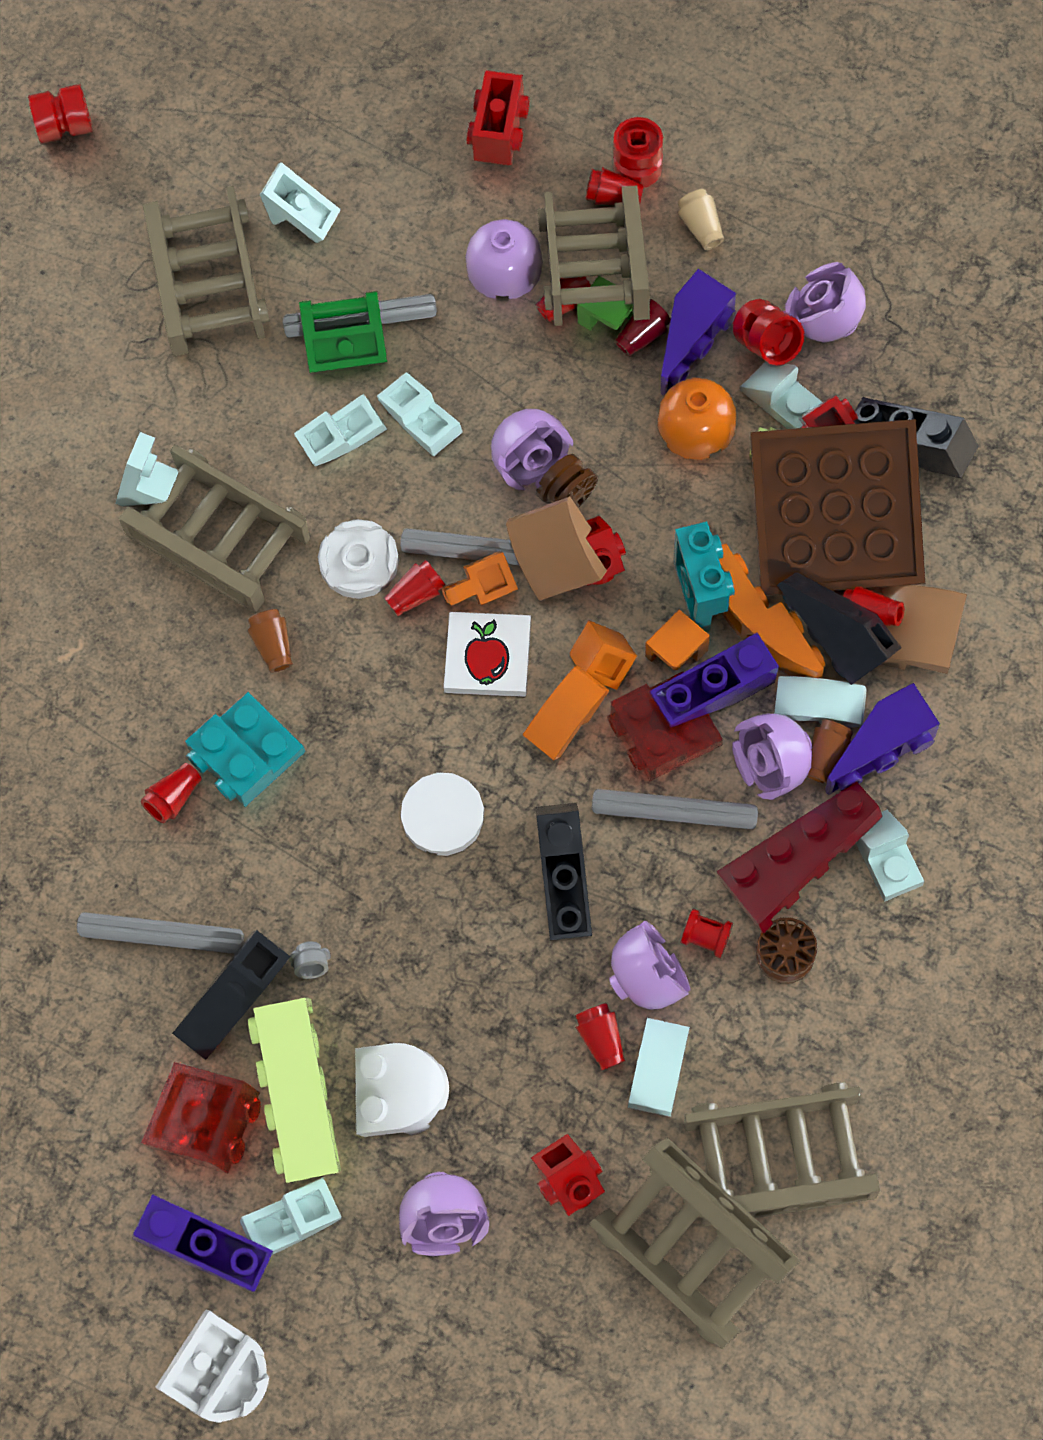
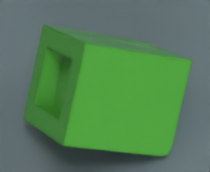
M598 276L590 287L615 284ZM624 301L577 304L578 324L590 331L598 320L616 330L626 318L630 319L633 314L632 304L625 305Z

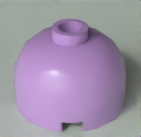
M507 219L495 220L479 228L469 241L465 257L468 279L477 291L489 298L496 299V295L509 296V299L519 298L530 292L540 280L543 259L539 241L530 229L516 221Z
M839 262L825 264L811 271L805 276L809 283L801 291L795 287L790 293L785 304V312L802 324L806 338L819 342H828L849 336L857 328L866 308L865 290L861 282L849 267L847 269Z
M524 409L504 419L495 430L491 440L492 460L498 472L509 486L517 490H525L522 485H530L536 482L535 486L539 488L542 487L539 484L540 480L550 467L559 459L568 455L569 444L573 447V440L562 423L553 415L538 409Z
M766 713L744 720L736 726L734 732L740 730L739 740L732 742L736 766L748 786L753 785L755 781L758 788L763 791L757 794L763 799L773 800L787 794L803 783L811 768L812 743L808 734L795 721L785 715Z
M647 921L632 928L617 941L612 950L611 966L615 975L610 977V983L622 1000L629 997L640 1007L649 1010L662 1009L689 994L688 991H690V985L675 954L669 955L661 945L666 942L665 939Z
M444 1172L428 1174L424 1179L414 1184L403 1197L399 1212L401 1240L404 1245L407 1242L411 1244L412 1252L428 1256L449 1255L460 1252V1247L457 1243L466 1242L469 1239H472V1245L479 1243L489 1230L487 1208L481 1194L470 1181L462 1177Z

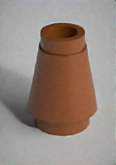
M278 609L266 610L251 616L248 619L250 628L247 632L265 664L268 666L269 672L275 673L290 668L293 663L291 660L286 618L281 617Z
M827 719L822 720L820 727L814 728L811 749L812 762L807 778L821 784H827L828 776L851 743L853 731L850 728Z

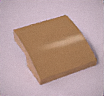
M570 496L509 518L506 522L508 535L517 561L539 601L600 581L607 572L586 540L592 528Z
M917 585L883 587V596L904 603V617L899 626H886L902 648L881 665L905 670L907 665H912L948 674L967 594Z

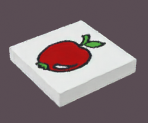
M449 612L444 693L526 697L531 615Z

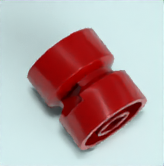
M81 84L60 88L57 96H54L50 91L28 95L33 122L41 144L61 140L65 131H68L72 136L93 132Z
M643 117L629 118L620 123L614 131L613 171L637 183L644 184V188L657 182L662 173L663 134L661 128L654 121Z
M760 298L750 300L739 309L734 318L733 334L736 341L769 364L777 366L787 364L801 351L804 343L802 324L768 300Z

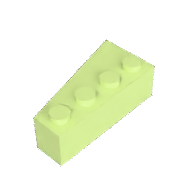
M301 998L253 1008L255 1017L248 1018V1026L252 1044L260 1043L263 1057L262 1061L256 1062L260 1087L268 1086L271 1104L264 1105L268 1130L277 1131L279 1147L272 1149L277 1175L284 1173L286 1183L338 1173L341 1167L330 1109L327 1110L326 1106L328 1096L325 1076L322 1067H319L317 1059L320 1058L318 1036L314 1024L310 1023L309 1014L313 1013L311 998Z

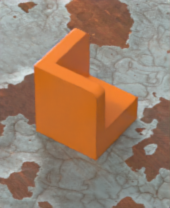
M679 609L645 643V657L652 662L658 656L670 668L678 670L690 657L698 661L708 651L710 635Z
M588 620L570 651V657L576 666L581 667L602 685L615 690L618 689L637 657L621 633Z

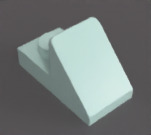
M279 163L260 193L268 216L274 225L288 220L316 243L325 238L341 210L283 163Z
M765 362L740 386L742 393L787 429L802 427L803 424L799 417L822 403L821 400L797 382L798 367L791 364L777 366Z
M142 432L139 433L126 463L115 504L124 507L163 503L168 499L178 475V470L156 461L157 455L151 453L155 441L154 437Z
M888 810L882 811L883 817L856 842L884 902L919 888L924 883V879L906 845L909 833Z

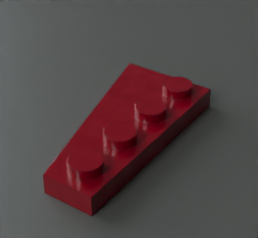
M855 782L716 871L718 877L761 933L764 934L773 925L772 918L783 907L789 909L800 898L798 892L813 878L819 880L830 869L828 863L839 852L846 853L883 817L880 807L862 786Z

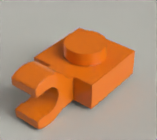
M498 551L464 566L467 578L448 584L441 589L447 604L454 605L475 595L478 604L483 605L518 590V587L504 553Z

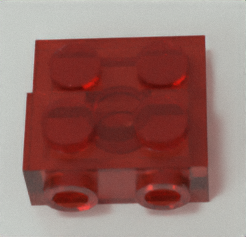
M684 671L652 687L645 684L611 701V714L607 716L608 722L618 738L624 736L630 746V749L627 750V755L631 764L637 772L643 770L649 782L723 745V738L709 714L670 727L650 695L652 689L684 673Z
M174 1062L141 1143L151 1149L185 1158L193 1164L228 1174L231 1165L239 1163L244 1155L245 1143L242 1137L248 1123L255 1122L259 1117L261 1102L258 1097L260 1092L245 1081Z

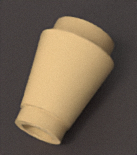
M698 189L686 194L678 201L680 208L678 215L704 250L713 249L724 241L712 195H708L705 189Z

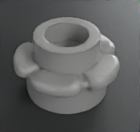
M304 942L299 944L295 951L289 955L291 956L289 962H291L297 977L313 979L324 975L328 971L327 960L331 958V953L327 948L321 949V945L317 942Z

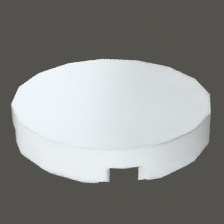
M360 519L347 521L334 528L335 531L331 532L328 537L326 535L320 544L318 553L322 578L330 589L340 595L358 599L374 596L387 588L396 576L399 557L395 540L377 523Z
M435 773L422 777L409 788L402 801L401 821L406 836L418 849L424 852L436 853L437 855L449 856L464 851L476 841L484 821V806L479 792L468 780L453 773Z

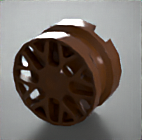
M572 453L559 459L550 467L540 480L539 484L542 486V490L538 488L536 495L545 503H553L570 496L579 508L595 489L598 476L591 469H584L583 462Z
M792 917L773 920L772 922L775 926L769 928L764 934L760 933L756 947V962L765 976L780 984L794 983L802 980L811 971L815 961L817 939L812 929L803 921ZM787 921L795 922V924H788Z

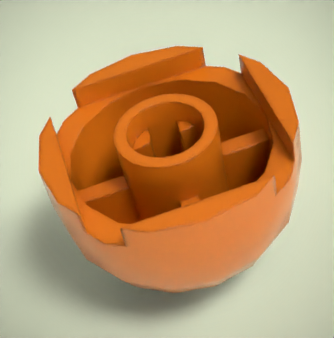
M691 378L678 382L667 391L659 406L657 429L671 452L685 459L703 460L710 458V454L716 453L720 449L722 452L729 446L735 435L737 412L731 395L722 385L705 378Z

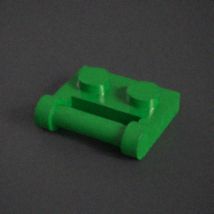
M377 291L365 292V297L312 304L311 300L299 302L309 373L387 362ZM366 312L369 315L370 324L322 331L315 330L314 320Z

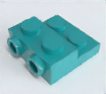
M707 521L675 529L673 559L689 617L705 632L711 631L712 616L727 612L729 598L735 595L731 574L729 571L724 572L720 565L719 559L723 558L720 538L718 534L712 535Z
M249 692L221 717L215 713L185 740L190 751L186 757L191 764L202 774L208 770L217 779L214 785L219 792L230 802L236 798L244 807L306 752L304 746Z

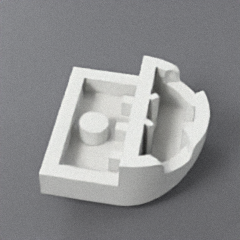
M404 1043L355 1048L356 1134L363 1137L401 1132L414 1135L427 1130L430 1127L428 1123L439 1110H444L447 1104L449 1081L444 1067L428 1052Z
M205 1309L156 1385V1388L209 1421L222 1422L237 1417H244L257 1407L266 1392L269 1376L267 1375L266 1362L263 1356L265 1354L255 1340Z

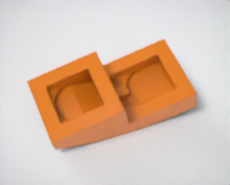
M578 665L574 666L543 704L523 733V736L551 759L556 760L560 758L581 725L590 721L609 690Z

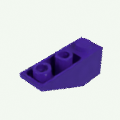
M700 269L696 270L674 298L661 373L660 394L664 396L678 382L687 379L692 363L697 357L703 359L708 354L714 343L713 338L720 330L726 331L732 325L737 313L735 310L736 293Z
M755 633L652 689L650 695L670 727L739 703L774 684L779 665L759 634Z
M914 682L876 703L828 776L825 788L828 795L839 789L842 791L855 782L860 784L863 781L862 777L874 770L878 774L883 773L899 762L898 757L910 751L913 754H918L935 742L934 738L940 723Z
M153 1194L132 1235V1240L251 1292H255L273 1253V1250Z

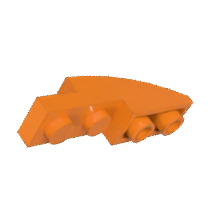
M726 543L723 544V558L719 559L720 565L724 572H730L735 590V595L729 598L728 611L722 613L728 624L742 640L758 633L779 665L778 669L787 675L822 678L823 667H825L824 658L820 650L815 645L809 646L802 635L804 628L797 614L794 611L789 613L782 602L768 608L769 602L761 587H753L746 576L749 572L739 553L733 555Z

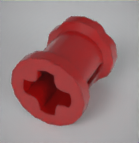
M692 909L680 943L686 946L691 943L714 952L715 957L721 959L734 922L727 920L725 923H721L701 916L698 910Z

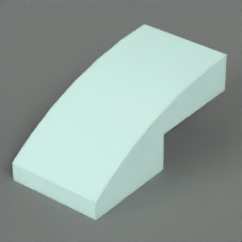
M407 372L377 395L379 402L391 416L433 457L463 433L460 423L436 404L431 392Z
M362 394L332 416L325 411L296 431L294 435L311 462L318 466L356 449L387 430L368 398Z
M779 676L774 714L785 715L793 721H819L821 724L823 719H827L846 727H861L864 720L867 689L863 685H850L849 682Z
M647 1018L628 1108L671 1117L689 1033L688 1026Z
M321 1178L284 1194L280 1201L241 1217L240 1223L247 1239L273 1250V1255L341 1220L342 1217L324 1178Z

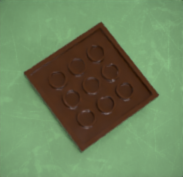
M916 419L750 432L760 587L766 596L782 594L783 592L777 585L796 572L832 591L855 589L858 586L873 588L926 584Z

